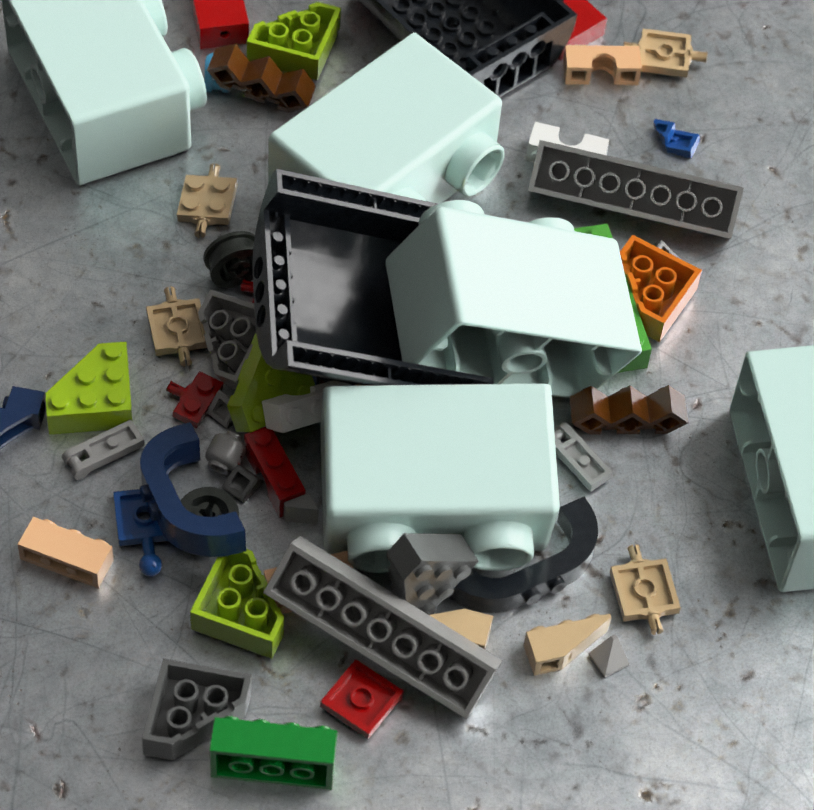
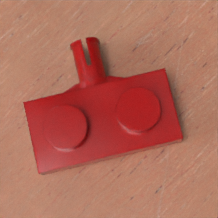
M201 371L198 372L192 383L185 388L170 381L166 391L180 397L179 403L173 410L172 417L184 423L191 422L192 426L197 429L207 414L218 390L222 391L224 383Z

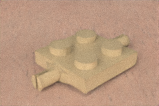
M643 29L639 44L624 41L623 45L639 46L641 72L687 78L691 61L706 63L707 52L693 51L691 35Z
M214 163L210 164L207 176H185L177 210V220L196 224L194 235L197 238H200V234L201 238L205 237L207 226L214 224L229 225L238 182L237 178L218 177L221 167L216 163L215 167Z
M170 286L169 291V287H166L164 289L165 302L159 305L146 306L155 354L160 356L178 353L180 365L185 367L186 359L187 366L192 364L189 351L207 348L204 337L205 330L198 315V311L201 308L200 298L191 300L177 299L175 288Z
M630 545L627 550L629 551L631 561L623 565L611 566L610 576L623 622L638 619L648 620L651 634L656 635L657 631L658 635L663 632L659 618L661 616L679 614L681 609L666 558L658 560L642 559L639 545Z

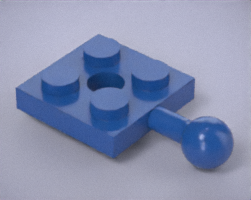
M140 489L113 492L119 546L142 544L144 556L139 561V569L146 576L157 575L162 569V561L155 554L154 542L168 540L163 535L156 520L152 521L151 518L141 520L137 517L141 512H149L148 502L144 503L142 501Z

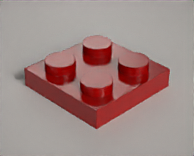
M355 659L320 701V707L369 739L402 699L404 691Z

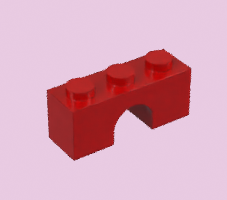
M263 427L244 435V445L247 449L245 455L255 474L262 473L267 486V496L278 517L281 518L284 513V502L304 495L306 490L274 431Z

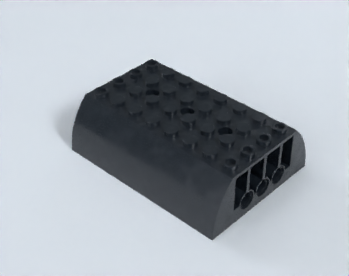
M358 0L400 41L412 33L418 34L499 97L541 74L555 64L571 37L578 15L562 0ZM447 24L457 25V27L450 28L447 26Z

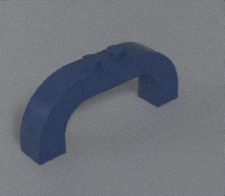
M191 422L168 428L154 436L141 453L142 485L139 488L142 501L144 503L148 502L151 520L157 521L165 538L175 547L198 556L223 557L246 552V530L236 511L214 517H203L189 512L182 505L168 476L173 469L181 465L201 461L200 440Z

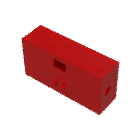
M190 0L200 49L217 48L232 44H247L249 20L244 0Z

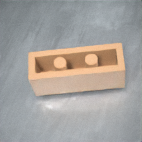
M33 517L18 542L21 560L98 589L114 561L112 546L106 541L89 538L75 529L68 530L62 528L48 519L41 520Z

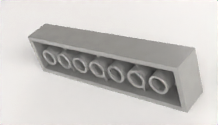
M543 140L539 141L528 191L730 239L732 238L744 187Z
M301 536L289 545L263 592L466 719L475 708L503 661Z

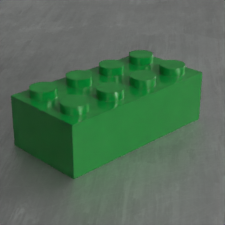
M234 716L215 717L210 745L211 777L332 790L338 730H333L327 726L305 727L293 722L276 724L264 719L248 721L240 720Z

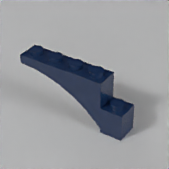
M12 386L10 395L5 396L2 408H0V450L25 433L34 429L40 430L46 413L45 392Z

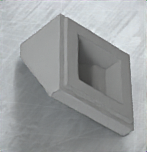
M616 634L610 636L588 655L604 678L629 666L627 657Z

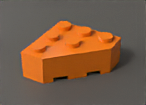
M632 235L620 250L623 269L647 336L660 342L696 292L702 270Z

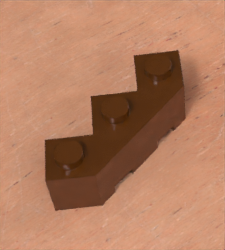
M236 44L215 48L207 71L220 88L231 91V88L245 92L244 96L261 103L267 100L279 105L278 109L285 112L309 107L316 85L304 69L282 73L270 56L249 61Z
M631 385L620 389L610 396L605 395L593 386L584 388L570 396L572 424L589 435H601L602 430H616V434H640V430H655V434H668L689 423L685 395L670 385L662 387L648 396Z

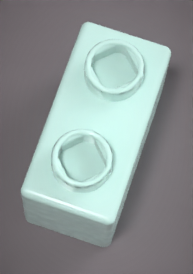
M1 0L8 51L78 186L190 149V111L201 108L206 104V86L200 66L192 52L187 48L171 52L163 37L167 34V19L161 0Z
M412 33L271 133L268 139V183L277 168L437 204L444 202L457 191L466 197L474 196L491 183L504 160V148L497 143L502 101L499 96L418 34Z
M467 200L445 201L426 210L419 219V226L386 259V269L401 356L404 362L493 378L494 384H548L551 386L552 396L570 398V396L589 386L598 389L642 352L617 241L613 238L576 232L572 224L564 219L547 217L530 222H522L485 215L478 204Z
M814 345L748 351L745 354L730 404V417L771 566L780 592L814 589Z
M548 384L327 386L323 389L320 442L323 547L327 553L335 554L348 551V561L354 568L366 572L385 573L389 572L388 566H390L387 552L404 533L461 534L479 561L474 568L488 571H503L528 564L534 558V551H542L547 548L560 507L551 386Z

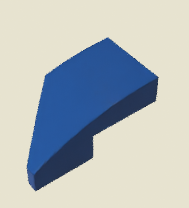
M654 119V128L667 152L691 159L700 142L699 134L676 130L675 122Z

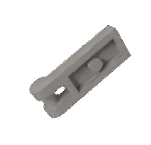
M129 420L69 448L62 454V459L66 465L71 466V473L74 478L80 480L85 478L89 472L145 446V442L132 420ZM86 455L88 459L81 462L80 458Z
M563 422L556 427L557 430L554 431L556 455L590 492L612 478V470L568 423Z

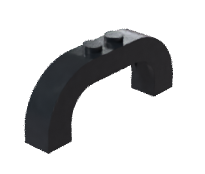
M585 496L560 507L557 523L569 541V545L563 551L501 578L483 576L472 568L471 574L457 584L449 598L473 611L500 613L513 610L525 604L532 605L542 596L549 593L556 594L577 580L588 569L598 538L596 515Z

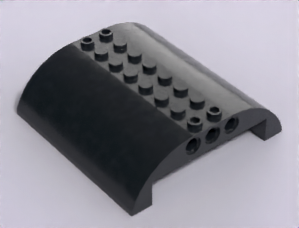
M276 168L263 197L253 246L256 335L262 357L266 363L277 370L361 385L494 384L493 378L402 361L386 269V259L419 226V219L422 214L430 207L437 205V203Z

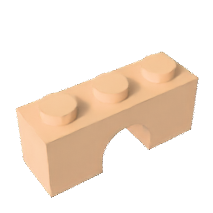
M566 45L563 57L565 84L589 85L591 73L596 70H604L612 75L614 85H639L642 70L639 46Z

